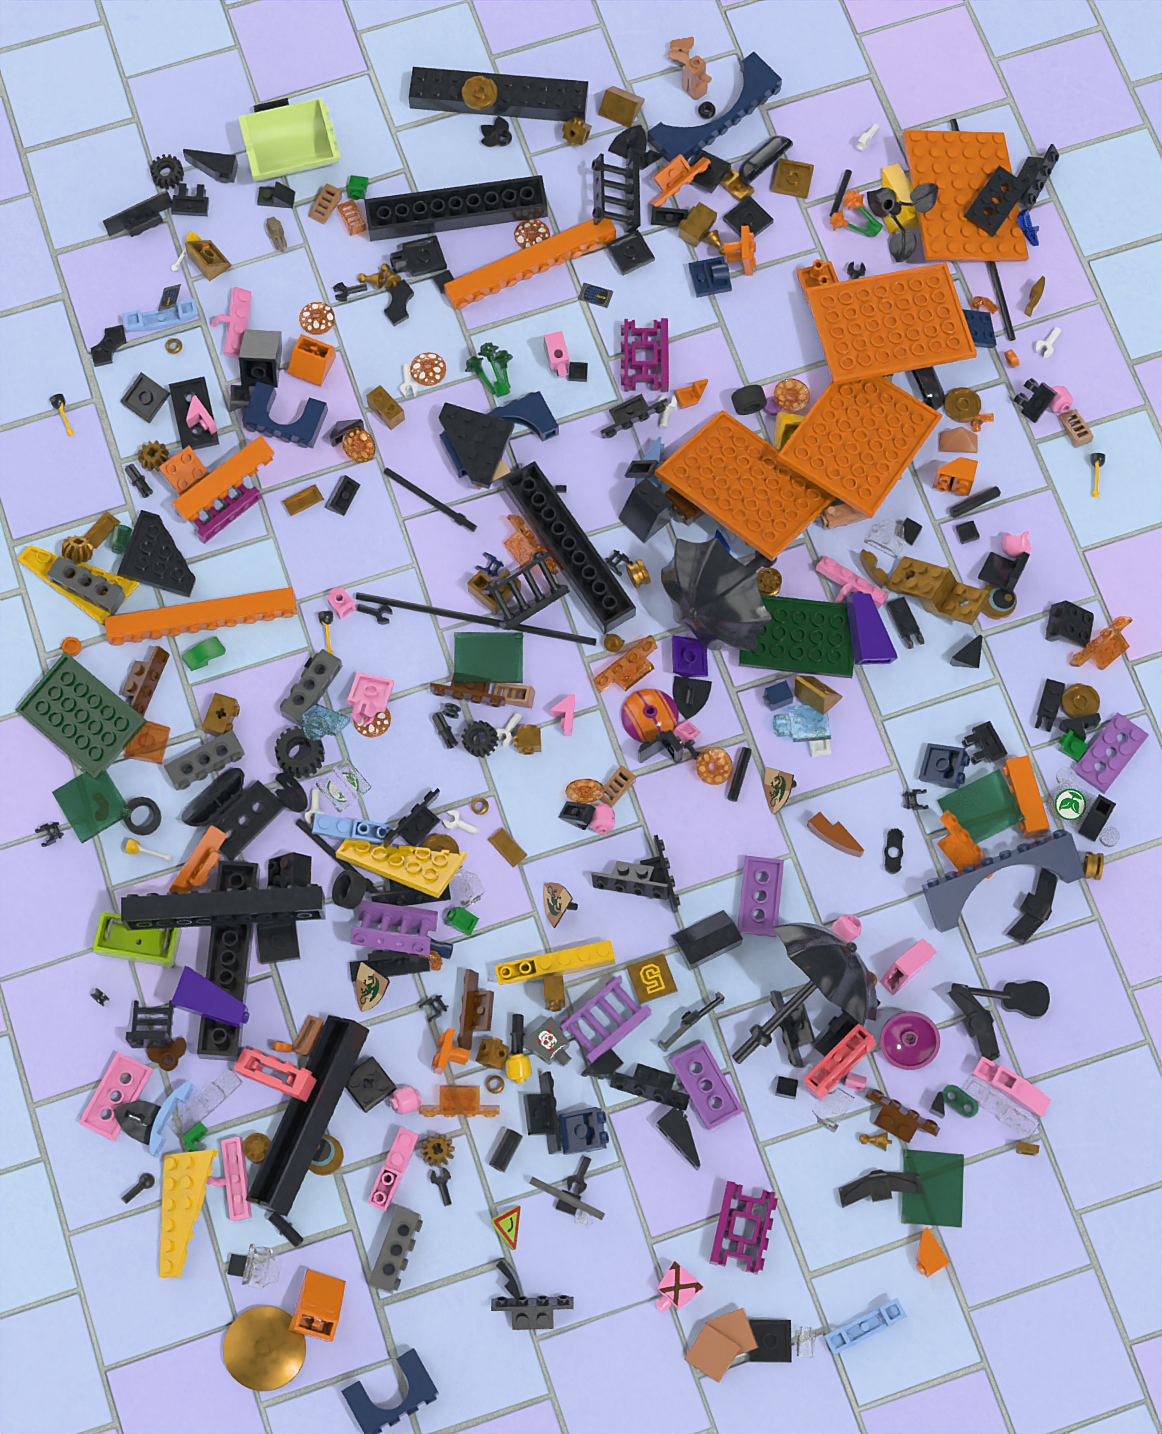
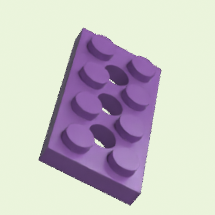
M1117 712L1072 772L1105 794L1149 734ZM1117 735H1124L1127 738V742H1119ZM1113 749L1116 752V756L1109 757L1106 754V750ZM1095 764H1103L1105 770L1102 772L1097 771Z
M745 855L737 926L739 933L776 937L777 933L772 926H778L784 860ZM765 873L768 876V880L760 882L757 879V875ZM763 892L766 895V899L759 901L755 898V894ZM755 911H762L764 918L761 920L755 919L753 917Z
M705 1041L669 1059L670 1064L685 1091L690 1095V1100L708 1131L743 1113L744 1110ZM698 1063L702 1066V1071L697 1074L693 1073L691 1066ZM703 1081H709L712 1084V1088L709 1091L702 1090L700 1084ZM718 1098L721 1100L722 1106L715 1109L711 1106L710 1101Z

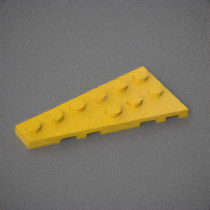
M29 545L17 558L18 562L103 626L105 624L104 617L112 616V614L50 582L47 573L58 556ZM75 562V565L80 568L81 566L88 568L91 574L103 576L107 579L108 583L120 585L126 596L123 603L140 585L139 582L119 577L103 569L82 562L81 564ZM72 573L67 578H73L75 574ZM86 582L83 586L88 587L91 582ZM101 591L99 595H105L107 591Z
M345 839L336 851V857L439 898L466 860L467 852H460L459 854L449 853V850L437 852L431 851L429 848L399 845V847L388 846L385 848L384 843L373 845L369 841Z
M218 1150L164 1155L159 1278L181 1277L188 1254L186 1251L189 1239H192L194 1234L192 1231L195 1220L198 1221L207 1191L205 1185L208 1176L212 1174L213 1168H211L214 1157H217Z

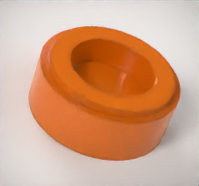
M1012 349L1004 353L1005 359L1011 368L1020 365L1019 359Z
M68 637L62 642V650L64 653L67 652L71 657H74L81 652L82 645L76 637Z
M273 1042V1051L292 1052L293 1045Z

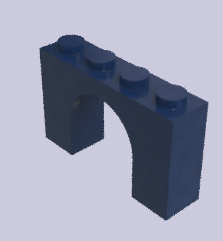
M257 382L242 418L244 428L250 432H260L266 437L280 438L281 441L286 443H296L302 448L309 447L313 449L328 412L327 402L309 397L302 416L296 422L287 425L278 424L269 417L277 395L275 387Z
M414 1348L396 1358L407 1378L409 1386L406 1399L398 1407L381 1409L375 1406L360 1380L341 1391L364 1434H380L383 1432L382 1428L388 1424L392 1427L401 1421L400 1417L407 1414L410 1416L419 1411L418 1406L423 1403L429 1405L437 1400L436 1396L439 1395V1392Z

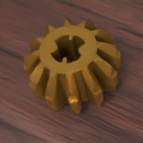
M149 440L147 446L142 444V449L138 450L139 463H141L142 468H148L150 472L153 468L158 472V467L169 460L168 449H166L165 444H159L157 440L154 444Z
M68 536L62 543V557L69 558L79 564L81 562L87 563L93 556V542L89 541V538H83V536Z
M435 1133V1139L432 1140L431 1136H427L429 1143L422 1142V1146L427 1149H422L420 1152L422 1155H426L423 1158L424 1162L430 1160V1167H433L435 1162H437V1167L441 1168L442 1161L447 1166L449 1163L446 1158H454V1155L449 1152H454L455 1147L450 1146L453 1143L451 1139L445 1141L447 1137L445 1134L439 1139L438 1133ZM437 1146H440L442 1153L438 1152V1155H435L433 1149L435 1147L438 1149Z

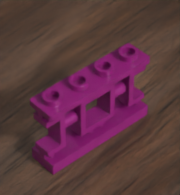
M661 318V321L654 320L653 328H635V320L628 321V319H624V325H621V336H624V341H621V352H624V358H621V369H624V374H621V386H624V392H628V389L635 391L636 382H654V391L661 389V392H668V318ZM628 329H632V336H641V341H632V348H628ZM657 329H661V348H657V341H648V336H657ZM635 349H653L654 361H636ZM628 362H632V369H641V374H632V381H628ZM658 362H661V381H658V374H648V369H657Z
M727 1181L709 1264L725 1267L727 1257L746 1261L745 1272L757 1275L759 1270L763 1271L765 1258H761L763 1250L767 1251L769 1238H766L767 1230L772 1229L774 1218H770L771 1210H776L778 1198H774L775 1192H767L766 1190H763L761 1200L741 1195L743 1185ZM736 1191V1200L746 1202L744 1212L733 1210L732 1218H728L733 1192ZM765 1199H769L764 1225L762 1226L760 1225L761 1216L752 1215L753 1205L764 1206ZM736 1217L756 1221L752 1240L732 1235ZM728 1231L727 1240L737 1242L735 1253L725 1250L723 1258H719L724 1233ZM760 1239L755 1266H752L753 1257L743 1255L745 1244L755 1246L756 1240Z

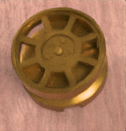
M641 559L635 560L632 567L630 564L626 565L628 576L636 589L640 588L642 584L647 585L651 583L648 571Z
M771 567L761 569L757 573L759 593L762 595H777L782 584L780 572Z
M1087 851L1086 854L1089 855H1085L1084 878L1089 879L1093 877L1094 880H1100L1103 872L1104 854H1093V852Z
M262 1133L249 1135L243 1143L245 1156L251 1162L261 1164L271 1141Z

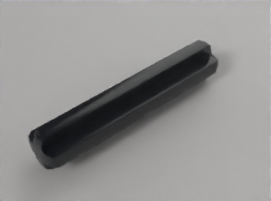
M994 486L951 507L949 512L953 518H956L999 497L1001 491L997 486Z
M743 747L727 796V799L732 802L738 800L751 757L752 749Z

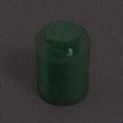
M121 524L114 525L108 546L113 553L122 554L126 551L132 529Z

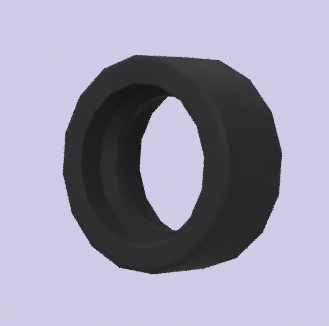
M134 798L127 803L123 811V819L126 826L136 835H149L160 826L162 819L161 811L155 801L150 798ZM139 806H148L154 814L151 823L143 827L134 825L131 821V814L134 809Z
M350 870L340 873L332 889L334 904L349 910L356 908L365 895L366 880L364 876Z

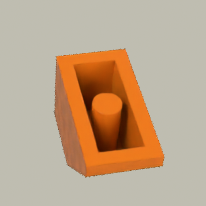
M928 1227L921 1232L916 1257L918 1271L921 1275L925 1274L927 1278L950 1263Z

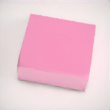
M688 720L678 725L673 731L675 737L679 736L683 744L694 740L701 733Z
M849 1072L844 1086L864 1091L867 1077Z

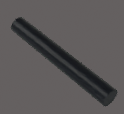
M849 169L845 170L829 214L830 217L839 211L842 198L852 175V171Z

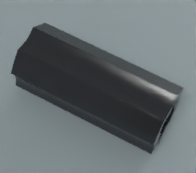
M507 1128L489 1162V1166L505 1173L523 1136Z

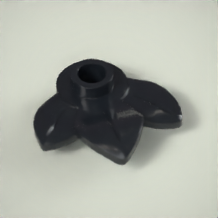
M498 116L495 120V125H481V132L484 136L481 140L483 145L494 147L497 145L507 146L511 143L512 134L509 131V124L504 118Z

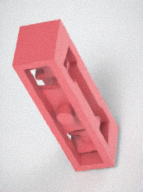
M858 1023L803 1078L806 1089L821 1101L876 1046L873 1035Z
M244 1048L233 1068L243 1077L304 1102L307 1101L317 1081L311 1076V1071L305 1068L298 1070L294 1064L285 1061L283 1064L279 1062L277 1057L270 1054L266 1057L263 1055V1052L252 1048V1050ZM259 1062L266 1066L268 1069L288 1076L286 1082L289 1085H291V1087L288 1086L282 1080L263 1073L262 1070L264 1067H262L259 1064Z

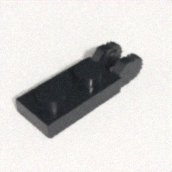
M905 597L888 602L886 605L907 647L909 649L914 648L910 637L912 634L915 635L919 645L924 644L920 628Z
M1047 678L1036 714L1038 716L1034 728L1039 729L1042 717L1049 719L1046 731L1051 732L1058 713L1065 683Z

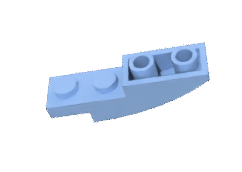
M315 813L312 833L328 836L333 840L344 841L345 839L369 841L370 844L381 845V843L385 842V835L389 830L393 829V825L357 818L350 820Z

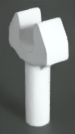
M874 124L867 133L864 132L858 140L860 143L856 148L861 151L865 150L869 140L880 129L878 124Z
M1056 327L1046 341L1038 340L1035 346V354L1041 348H1044L1046 352L1043 359L1050 357L1054 351L1051 345L1059 336L1061 330Z
M404 364L402 366L404 384L400 385V392L406 398V390L410 388L413 390L414 397H416L418 384L412 382L410 365Z
M665 394L660 397L659 401L665 399ZM675 396L672 397L671 403L668 404L666 410L662 412L660 428H667L669 413L671 410H676L677 400Z
M515 713L505 728L496 729L499 738L502 735L506 736V739L503 741V747L513 742L511 732L522 718L518 713Z
M317 789L312 790L311 810L305 812V819L309 826L312 822L311 818L315 816V813L324 814V812L319 810V790Z
M447 811V814L455 819L453 822L443 820V824L448 830L452 831L454 828L459 827L474 835L478 833L479 828L462 821L458 811Z

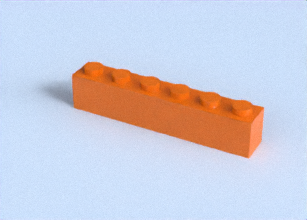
M260 435L174 500L171 506L185 523L189 520L191 522L195 521L200 516L199 512L203 509L207 511L215 505V500L218 498L222 500L229 494L228 490L232 487L238 488L244 483V478L248 475L251 478L259 471L257 468L271 463L274 460L272 457L275 452Z

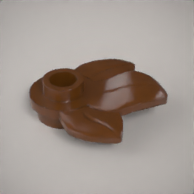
M183 1037L175 1042L171 1038V1048H147L148 1058L152 1062L158 1063L162 1070L172 1071L178 1066L179 1058L186 1052V1041ZM167 1059H172L170 1065H166Z

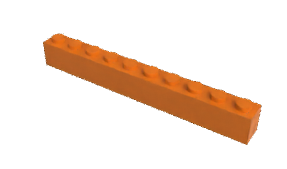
M593 218L444 284L445 294L454 310L463 309L474 301H481L490 294L500 292L501 289L512 287L519 281L528 280L537 273L546 272L555 265H562L571 258H577L582 253L593 251L600 245L612 242L616 239V228L612 221L604 218L598 225H594Z
M293 587L104 618L109 644L120 646L126 642L139 643L144 639L151 638L152 640L162 638V636L176 637L181 633L188 632L194 634L205 629L212 631L218 629V627H235L237 624L242 623L254 624L256 621H272L279 617L291 618L293 615L298 614Z

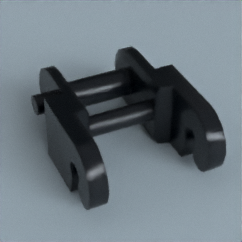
M614 549V554L610 558H605L606 564H609L610 569L618 576H622V572H619L616 566L621 561H625L631 566L633 562L629 561V558L624 553L620 554L619 550ZM615 557H618L619 560L616 563H613L612 560Z
M694 740L684 743L683 748L690 751L692 754L691 758L698 760L699 757L703 758L705 753L694 749L693 745L696 743Z
M913 789L912 792L905 791L902 794L906 800V804L903 807L908 810L910 808H913V810L928 809L929 805H919L916 798L917 794L927 793V789H923V791L921 789ZM909 797H914V804H910Z
M52 822L50 825L46 823L40 826V829H35V833L46 830L50 836L46 843H41L42 847L56 843V839H61L64 836V833L59 831V822ZM53 828L56 832V835L52 836L50 831Z
M436 995L434 999L429 998L419 1005L420 1009L424 1005H431L435 1010L436 1014L427 1020L429 1023L433 1019L436 1020L442 1016V1012H446L449 1005L445 1006L441 1000L442 995ZM438 1002L441 1009L438 1010L434 1003Z

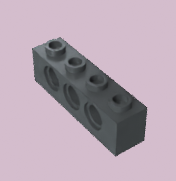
M58 556L47 573L49 581L112 615H115L126 598L120 585L108 583L107 579L103 576L91 574L88 568L76 566L75 562L69 558L63 559ZM75 574L73 578H67L68 575ZM86 582H91L88 587L83 586ZM101 591H107L105 595H99Z
M321 649L319 653L313 656L310 667L304 669L301 674V680L298 684L295 683L293 685L288 699L285 698L280 705L282 717L299 727H302L343 667L341 659L324 649ZM319 669L325 670L323 674H316V671ZM309 684L315 685L311 690L305 689ZM297 700H304L303 704L295 705Z
M230 730L164 765V768L176 791L179 789L184 790L194 781L205 779L211 772L222 770L228 763L239 761L245 753L233 730ZM227 750L225 755H218L219 751ZM210 759L208 764H201L202 760ZM185 769H193L191 773L184 774Z
M397 1206L368 1282L370 1287L391 1295L394 1290H398L401 1279H399L401 1270L405 1271L408 1265L407 1254L409 1251H413L416 1240L413 1238L416 1232H420L423 1224L419 1213ZM406 1226L410 1229L407 1236H400L398 1233L401 1227ZM395 1246L402 1247V1253L398 1256L391 1254V1250ZM388 1265L395 1267V1272L390 1276L384 1274V1269Z

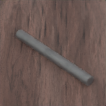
M532 1177L529 1184L601 1221L605 1216L604 1212L535 1177Z

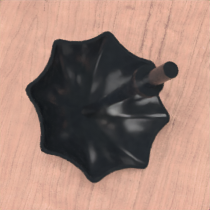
M717 538L702 543L677 539L672 560L661 570V582L671 601L675 622L690 630L698 641L710 650L718 651L723 648L733 647L742 651L754 652L760 630L772 620L759 593L756 571L761 567H772L777 562V557L771 561L755 550V558L744 565L735 559Z
M796 922L772 926L783 942L789 959L808 976L810 981L763 1026L759 1024L753 1025L749 1029L752 1036L732 1055V1058L738 1064H741L760 1045L768 1047L772 1042L771 1034L817 988L827 1000L844 1009L862 1025H865L866 1019L876 1021V989L869 970L856 951L857 946L854 942H847L833 931L813 923Z

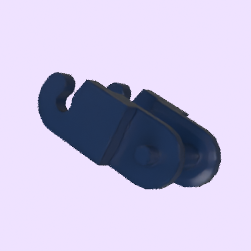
M484 552L483 556H487L491 560L489 566L483 568L476 565L475 568L477 570L480 569L486 575L491 574L493 577H498L497 572L504 564L502 561H498L497 557ZM493 563L496 564L494 571L490 569Z

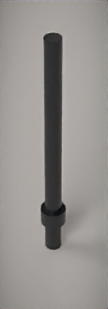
M388 467L384 470L383 473L454 519V522L458 525H463L472 532H475L477 529V525L467 520L466 516L462 513L455 512Z
M302 819L296 822V825L344 870L359 873L350 863L337 858L336 851L318 834H313L312 828ZM365 878V892H380L373 886L374 883L369 878Z

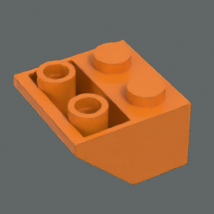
M301 334L293 348L287 373L321 387L336 358L334 346Z
M959 457L938 468L932 488H936L941 492H953L958 496H969L978 461Z

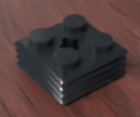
M373 1056L351 1072L345 1088L365 1113L397 1089L396 1085ZM366 1081H369V1082L373 1081V1083H372L373 1087H372V1088H369V1087L364 1088L365 1085H366L365 1082H366Z

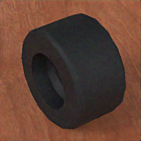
M760 385L744 386L736 390L731 396L735 412L738 415L756 413L767 405L764 390Z

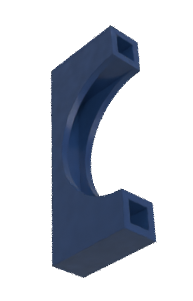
M540 391L531 392L524 398L512 400L508 405L496 407L492 412L487 413V415L514 422V424L523 425L531 429L539 436L542 442L559 435V426ZM444 430L439 434L440 443L458 478H462L467 473Z

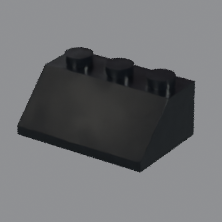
M724 910L671 936L689 971L742 945L743 941L735 923Z

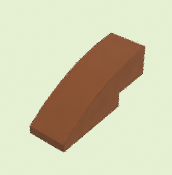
M818 812L808 820L807 827L828 845L852 856L860 858L863 855L864 849L839 821L832 825L821 812Z

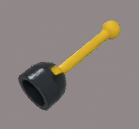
M63 394L53 395L49 399L51 405L60 410L67 428V435L73 436L74 430L70 428L63 410L66 404Z
M1092 453L1090 457L1092 466L1096 467L1095 485L1092 496L1095 498L1100 495L1098 491L1099 468L1104 465L1106 455L1103 453Z
M321 611L318 613V619L325 626L327 652L333 655L329 634V625L333 622L334 618L333 612Z

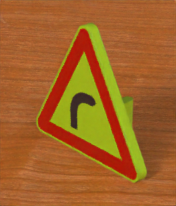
M516 1205L491 1219V1224L511 1250H516L521 1212L520 1205Z

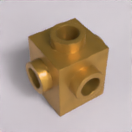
M574 117L564 123L562 138L572 145L578 144L582 146L587 143L592 125L584 123V120Z
M492 1037L491 1040L482 1039L475 1062L489 1069L502 1070L509 1047L502 1044L503 1040Z

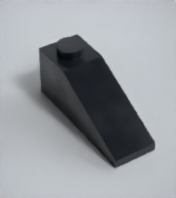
M183 149L185 161L221 183L235 182L238 168L236 155Z
M673 1107L656 1123V1127L698 1171L701 1164L689 1123L686 1120L688 1116L682 1109L677 1110Z

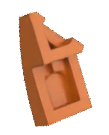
M708 379L696 381L690 387L675 390L674 395L681 409L698 404Z

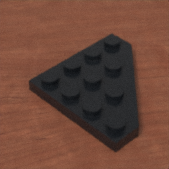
M445 402L438 417L441 426L444 428L471 484L489 489L514 430V422Z
M141 510L117 576L190 598L196 582L194 574L191 573L186 560L176 547L169 531L165 528L160 515Z

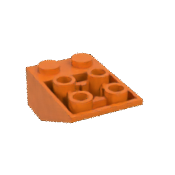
M307 1269L289 1330L326 1342H332L339 1322L346 1281Z

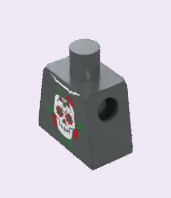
M552 1016L523 1042L526 1049L548 1065L557 1060L564 1067L572 1059L565 1052L569 1048L570 1043Z

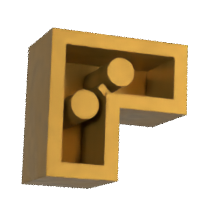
M506 569V570L496 579V581H497L498 579H500L501 577L505 576L506 574H508L510 571H509L508 569ZM480 570L467 582L468 592L496 615L501 609L493 594H483L481 591L492 580ZM516 577L514 581L519 590H521V581ZM508 584L499 588L507 604L514 595Z

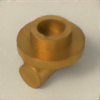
M607 634L604 639V646L610 652H618L625 643V640L616 634Z

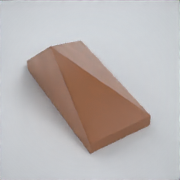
M962 426L940 434V452L977 453L978 435Z
M308 1015L293 1044L292 1052L306 1055L313 1051L323 1028L322 1019Z

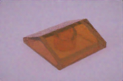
M148 721L126 746L124 758L162 764L171 728Z

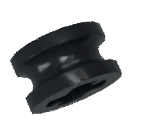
M445 703L444 707L446 709L442 711V714L449 718L458 719V712L461 711V708L452 703Z
M98 988L95 989L94 994H90L103 1007L105 1005L104 1002L110 1000Z

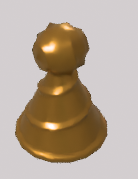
M708 231L704 242L719 248L718 253L725 255L719 231Z
M388 264L381 265L380 269L385 273V286L387 288L391 286L396 287V283L401 281V276L389 271L390 266Z
M382 271L366 276L364 273L358 275L360 283L367 281L378 289H381L386 281Z
M887 1131L873 1137H869L867 1134H862L859 1137L861 1144L866 1145L870 1142L885 1152L887 1144H892V1140H887Z

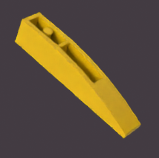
M611 940L494 966L498 985L540 980L543 977L567 975L616 963Z

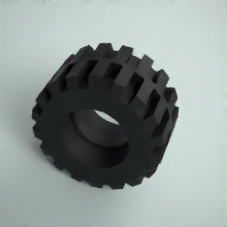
M294 726L293 730L290 728L286 729V734L282 732L280 734L281 739L277 738L275 756L283 772L289 773L293 778L297 775L298 779H302V775L308 778L310 773H313V775L317 773L316 769H321V762L325 760V750L319 735L314 733V730L311 728L307 730L306 726H302V729ZM297 745H307L311 748L309 755L301 760L292 759L289 757V753Z

